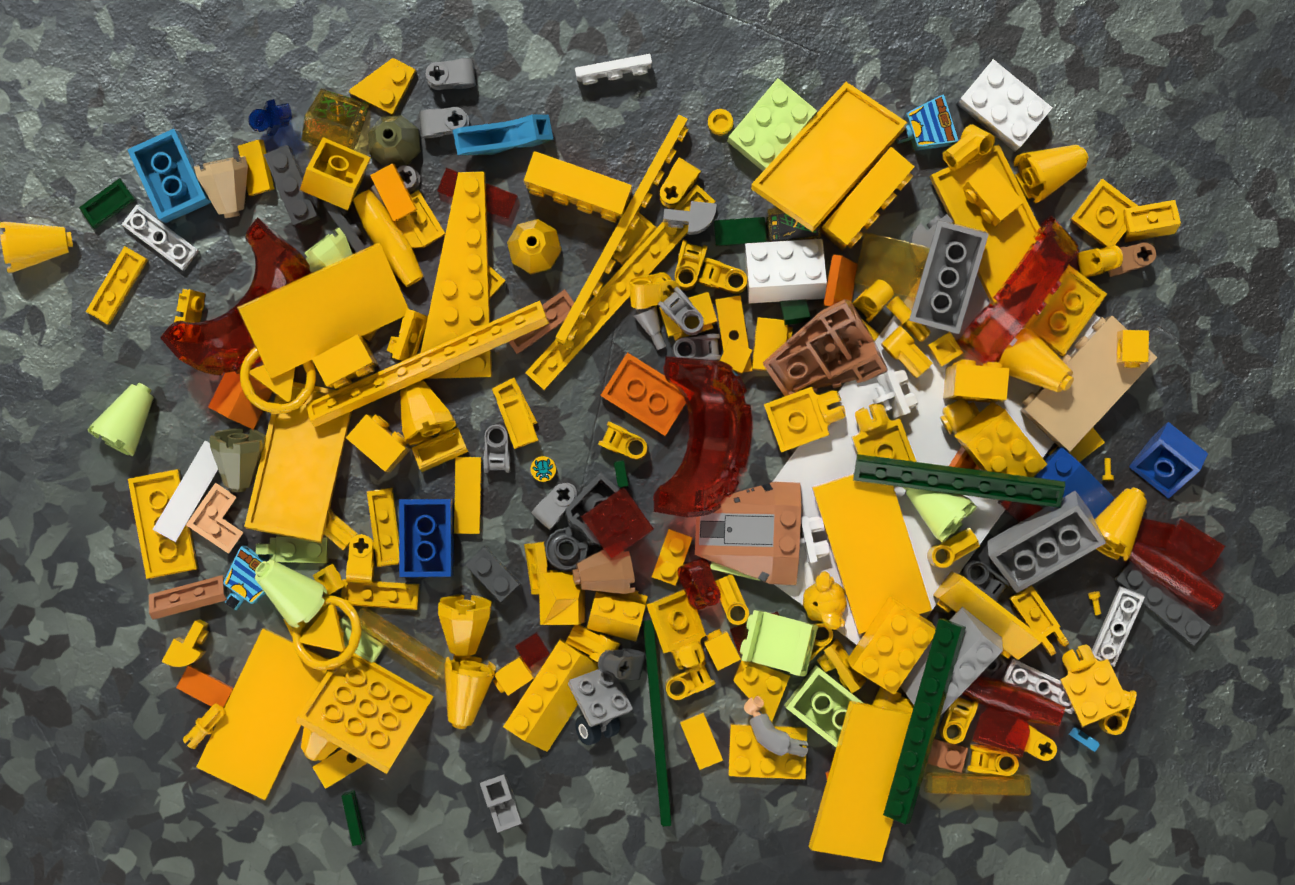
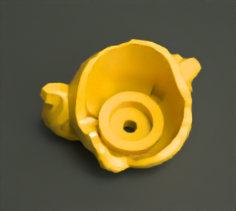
M821 572L816 577V583L805 590L803 606L809 619L823 622L827 628L837 630L845 626V621L842 618L847 606L845 591L841 585L834 582V578L828 572Z

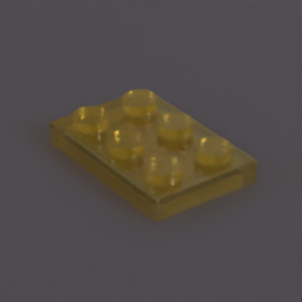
M866 232L854 283L870 287L879 279L888 283L894 293L915 298L930 247Z

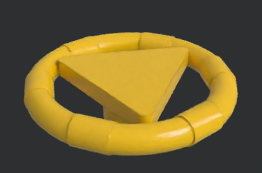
M254 347L244 358L240 370V383L247 399L257 408L276 414L294 411L305 404L312 395L316 383V371L312 360L302 364L306 372V384L296 399L291 401L295 368L272 379L269 377L264 365L250 370L259 357L258 351ZM250 375L287 403L266 402L258 397L251 384Z
M322 596L325 600L322 607L329 606L303 636L305 622L302 620L297 623L300 627H293L292 638L298 657L306 665L317 670H332L345 664L357 650L361 638V622L356 609L348 601L337 596ZM336 606L349 617L352 632L347 648H345L344 632L340 626ZM303 644L343 653L335 658L321 661L313 658Z

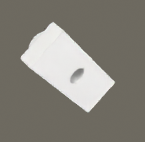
M646 54L576 67L575 72L577 81L583 82V85L597 83L598 78L608 77V80H616L622 78L625 73L633 72L634 76L646 74L648 69L652 68L651 55Z
M139 205L134 207L121 224L183 271H185L199 252L197 248ZM162 233L163 239L157 241V235Z
M1119 586L1092 648V652L1098 661L1108 659L1111 666L1115 667L1143 603L1144 595ZM1116 624H1121L1119 630H1114Z
M1011 658L1001 680L1002 682L1070 714L1073 713L1074 710L1060 680ZM1045 682L1046 688L1040 691L1039 684Z

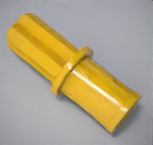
M896 296L887 304V309L900 320V325L902 327L905 326L918 341L922 342L928 338L931 333L930 330L923 324L909 321L911 309L899 296Z
M213 704L202 718H198L195 721L196 725L183 737L184 743L186 744L190 740L191 742L187 746L191 749H196L204 737L213 732V727L225 715L224 708L218 704Z

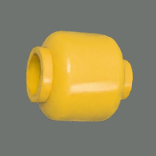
M961 398L944 407L942 411L943 416L940 419L949 435H955L980 412L974 402L969 404L965 399Z

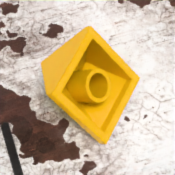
M572 572L539 573L540 625H579L585 623V590L580 589L579 584H574Z

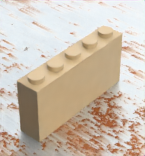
M1112 315L1105 319L1103 317L1098 319L1091 327L1094 330L1088 338L1084 335L1074 345L1077 350L1071 356L1066 354L1061 359L1073 371L1072 377L1074 381L1067 391L1062 390L1058 393L1041 387L1036 394L1031 392L1022 401L1025 406L1020 411L1059 447H1063L1067 452H1070L1158 358L1149 350L1148 362L1140 363V368H1124V363H1117V332L1127 329Z

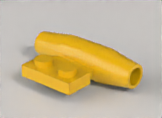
M366 190L353 199L363 227L373 244H381L394 274L406 287H409L424 277L412 248H424L445 236V232L419 190L410 195L417 210L397 221L392 220L387 208L373 192Z

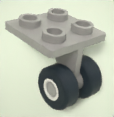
M598 669L571 679L568 685L583 713L575 722L576 732L582 743L592 745L599 742L602 732H604L606 738L617 735L620 731L618 717L631 712L633 708L614 674L604 673Z

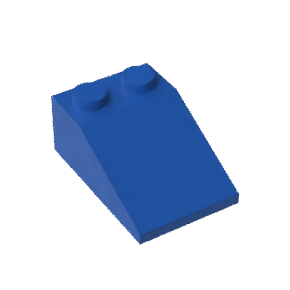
M1057 447L1045 459L1047 465L1034 476L1035 478L1065 481L1063 497L1076 490L1089 508L1094 519L1114 499L1106 488L1063 447Z

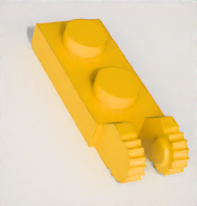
M1032 585L1009 598L1027 626L1044 638L1041 644L1050 656L1056 654L1055 648L1046 638L1052 632L1063 647L1069 645L1068 640L1060 630V625Z

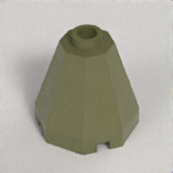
M403 115L381 117L368 132L369 154L384 167L392 163L395 164L396 168L409 166L414 157L421 152L419 129Z
M233 428L216 431L214 436H210V449L224 486L231 488L233 492H244L246 488L253 484L266 435L257 430L249 429L250 434H243V429Z

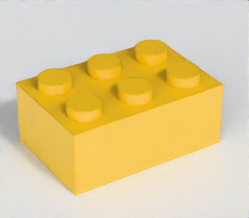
M974 360L957 361L945 370L943 399L958 400L962 398L966 401L987 403L1007 400L1009 368H1002V363L987 362L977 366Z
M994 402L990 403L954 435L982 471L1034 477L1047 465L1008 412Z
M889 597L847 660L853 670L895 695L932 641L936 628L932 622L892 597Z

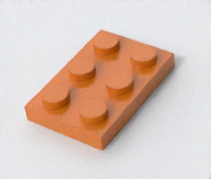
M627 352L600 396L666 436L692 392Z

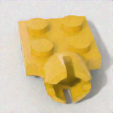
M809 387L764 404L781 452L830 435L828 426L846 416L844 405L829 409L828 405L842 401L837 391L832 390L817 395L813 387Z
M880 403L869 405L873 419H871L867 408L864 409L863 407L855 412L859 433L851 436L857 454L916 462L900 418L890 420L884 406Z
M690 588L682 589L646 604L663 653H672L678 669H683L684 666L690 668L698 665V658L700 663L705 661V653L700 640L706 636Z
M1088 645L1077 647L1076 653L1080 661L1073 649L1063 654L1062 661L1068 675L1060 679L1082 728L1130 708V704L1109 660L1098 661Z

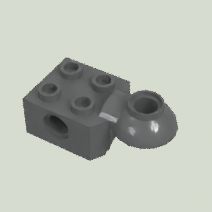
M600 472L565 509L569 526L568 528L558 529L549 536L545 546L547 559L558 569L569 570L576 568V563L586 558L588 547L592 546L603 549L638 512V506ZM563 544H569L573 547L574 551L572 554L564 556L559 552V548Z

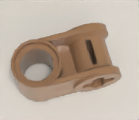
M1149 243L1119 247L1123 254V262L1119 268L1108 271L1109 277L1125 274L1151 264L1156 258L1155 248ZM1139 252L1147 253L1148 257L1143 260V258H1138L1137 254Z

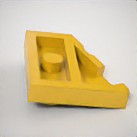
M392 58L353 86L349 93L394 116L416 73V69Z
M741 658L733 681L748 698L761 697L764 705L760 712L767 714L772 722L790 675L762 664L742 661Z

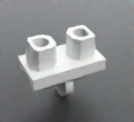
M893 369L876 376L880 385L876 387L879 398L874 399L873 403L875 405L881 402L886 411L890 410L893 419L910 413V410L918 405L916 396L913 393L904 395L900 387L908 383L905 370L894 372Z
M801 516L800 530L802 538H800L799 554L803 553L801 544L804 543L807 561L810 563L817 562V558L830 554L827 540L813 542L812 533L824 531L822 517L808 518V516Z

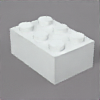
M994 59L957 102L960 108L1014 152L1023 145L1053 108Z
M822 239L745 244V267L749 303L825 299L827 278Z

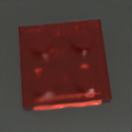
M624 487L581 516L611 560L654 531L652 525Z

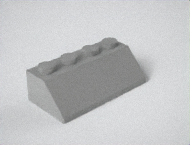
M937 221L909 321L957 334L960 333L989 235L987 232L945 221Z
M1075 490L1063 497L1061 508L1047 506L991 538L987 543L989 557L1016 593L1104 545L1106 541L1089 508Z
M964 607L949 620L965 626L966 629L941 715L1003 651L1002 637ZM932 641L900 686L913 705L916 701Z

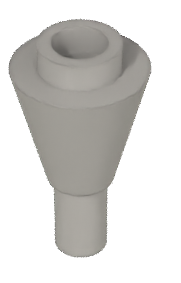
M657 306L636 309L637 313L633 316L647 334L651 336L656 349L659 350L666 347L660 333Z

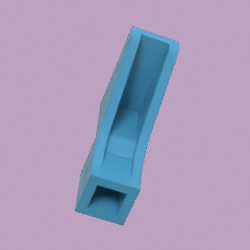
M531 114L506 122L460 127L453 130L457 155H494L514 147H534L554 140L549 115Z

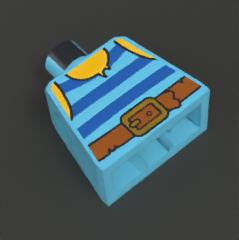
M941 95L906 113L904 119L907 122V127L896 139L898 144L911 140L916 151L952 146L959 140L945 96Z
M247 546L240 547L223 582L225 586L232 590L224 602L234 610H238L244 600L255 604L265 595V592L255 580V570L261 562H267V560Z

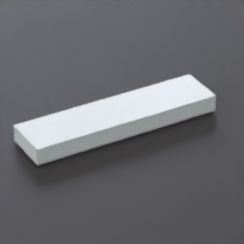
M204 441L153 528L154 531L174 542L177 541L218 470L209 442Z

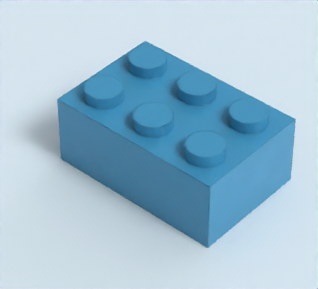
M173 128L127 149L160 221L168 223L211 203L196 177L195 164L181 133Z

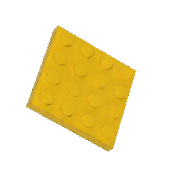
M354 653L345 664L327 672L298 715L296 722L387 774L434 696L375 662L371 663Z

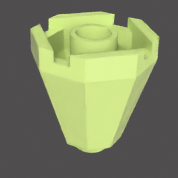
M340 228L333 230L336 234L335 236L328 234L305 252L306 259L303 256L297 259L305 269L313 273L352 255L347 238Z

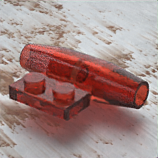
M1179 518L1166 538L1165 551L1135 540L1128 560L1152 580L1181 598L1212 611L1217 609L1224 598V593L1201 573L1212 568L1225 545Z
M978 676L962 693L963 696L987 708L979 717L972 741L1021 758L1023 757L1030 734L1028 722L1059 727L1065 711L1063 705L1038 692L994 678Z

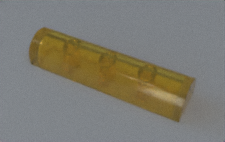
M364 606L358 611L361 631L437 680L445 669L446 658L370 608Z
M926 772L924 791L926 793L1029 796L1031 794V783L1029 775L1013 774L1004 776L979 773Z

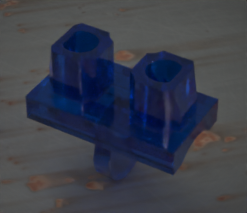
M273 99L266 101L263 109L252 111L248 122L253 130L257 132L267 130V136H273L279 128L288 126L289 120H292L293 116L289 103L276 105Z

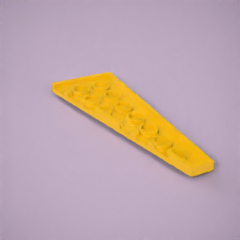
M458 172L421 353L490 323L485 172ZM491 350L425 379L492 377Z

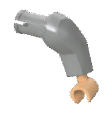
M756 696L754 699L750 697L744 705V710L754 717L749 721L757 741L766 749L779 756L786 753L799 757L806 756L808 748L802 746L807 747L808 742L790 738L788 733L775 729L768 715L760 714L759 712L764 705L761 697Z

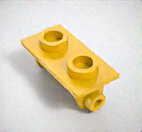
M183 289L182 294L179 293L176 311L184 312L183 317L175 316L172 334H174L173 339L196 343L200 331L199 325L202 310L205 305V293L190 289Z

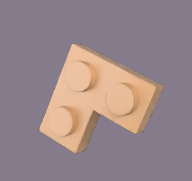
M217 483L213 485L186 524L228 554H230L244 533L223 519L237 497Z

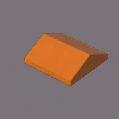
M230 362L208 407L254 430L263 410L254 406L247 399L240 383L241 366ZM250 375V381L255 393L262 400L268 402L273 392Z

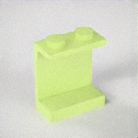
M754 610L753 614H750L746 627L749 631L747 639L743 640L740 653L743 654L742 661L755 662L788 671L790 674L806 676L818 626Z

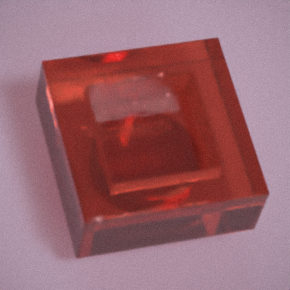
M538 632L515 645L528 668L550 654Z

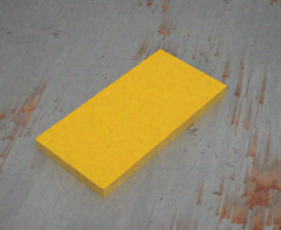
M845 82L751 184V190L813 232L906 129L907 122L848 82Z
M1000 145L994 146L986 155L977 154L955 171L947 167L931 174L932 184L948 216L954 221L953 223L985 231L989 234L977 276L996 314L1047 291L1061 269ZM990 163H992L1024 202L996 227L983 219L981 210L975 203L972 204L966 198L963 186Z
M376 243L237 307L271 379L312 360L314 357L356 335L363 336L404 317L406 310L409 309L380 243Z
M293 382L291 401L296 399L305 387V384ZM315 386L312 395L298 409L288 413H271L265 445L261 454L244 525L246 529L322 543L352 411L314 427L310 422L306 404L337 390ZM275 396L274 403H287L279 396Z
M854 474L814 486L812 490L823 519L824 528L857 631L861 634L867 631L889 597L897 600L917 614L931 611L932 608L894 487L891 485L853 481Z
M262 628L225 705V715L216 724L196 768L266 800L302 725L296 722V719L328 670H317L309 667L298 657L293 641L266 628ZM305 647L313 658L321 661L329 660V658Z
M849 701L808 846L812 851L882 862L893 824V819L884 816L883 813L912 715L911 712Z

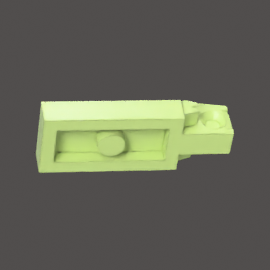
M276 536V538H270V544H256V554H270L269 560L276 562L328 563L329 538L323 537L322 543L287 536Z

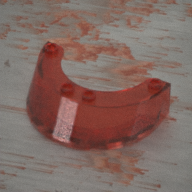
M1049 215L1040 223L1041 227L1033 236L1036 242L1032 243L1014 271L994 295L995 304L989 303L987 307H984L971 321L963 334L956 339V342L962 349L981 363L1000 361L1004 349L1021 331L1032 315L1038 316L1045 308L1047 303L1044 300L1048 294L1053 295L1061 286L1060 277L1079 252V249H1077L1078 243L1052 215Z
M258 217L248 228L245 236L255 256V274L244 297L231 310L212 320L204 322L176 321L160 337L180 361L204 373L223 375V373L235 371L237 374H240L244 358L255 347L237 307L311 274L310 265L303 255ZM260 356L251 366L250 370L256 368V364L262 362Z
M666 356L663 368L665 378L668 383L673 384L679 389L686 401L690 429L686 453L680 467L671 479L657 488L654 494V512L687 518L709 515L721 508V501L725 497L730 498L739 484L737 476L740 469L746 467L750 451L752 414L751 406L746 404L744 394L747 390L740 376H736L733 373V367L725 362Z

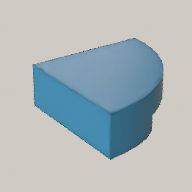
M1073 727L1069 733L1070 736L1094 752L1100 746L1098 741L1077 727Z

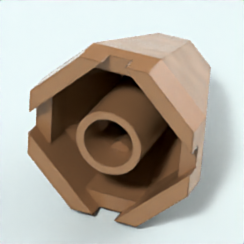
M626 541L612 543L576 563V569L572 570L574 584H579L580 589L620 594L635 592V587H630V583L635 582L629 551L624 552L622 548L627 546Z

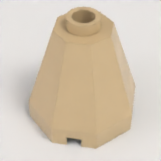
M239 156L240 162H237L234 157L207 162L203 164L204 169L201 170L199 165L194 166L196 177L217 213L224 214V218L239 216V211L244 209L248 169L245 156Z

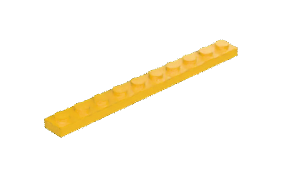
M681 115L677 116L558 331L556 341L565 345L567 340L572 342L579 330L576 327L579 318L585 319L591 308V305L588 304L592 295L597 297L604 284L600 280L604 273L610 274L616 263L613 260L616 251L622 252L628 241L625 238L629 228L634 230L640 219L637 213L641 206L647 207L652 198V194L649 193L652 186H658L665 174L661 171L665 163L670 164L677 152L673 148L677 141L682 142L688 133L689 128L686 127L687 118Z
M696 185L674 210L690 211L691 201L715 203L716 201ZM662 222L606 283L597 297H594L588 303L591 305V308L585 319L579 318L576 324L579 330L573 341L567 340L566 344L563 345L555 339L525 373L545 390L630 297V279L650 275L688 233V225L683 224V228L668 227V223Z
M535 302L307 403L310 422L314 427H317L549 324L541 302Z

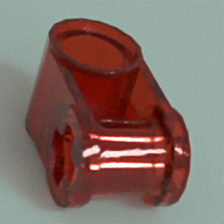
M698 558L678 568V579L684 588L688 603L693 609L701 610L707 605L713 606L719 603L721 593L706 559Z

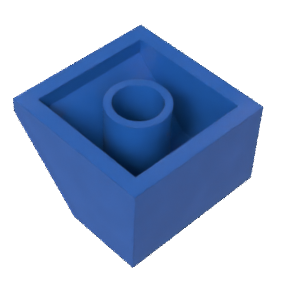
M1167 422L1151 437L1129 467L1167 498H1170L1201 470L1208 453L1171 423Z

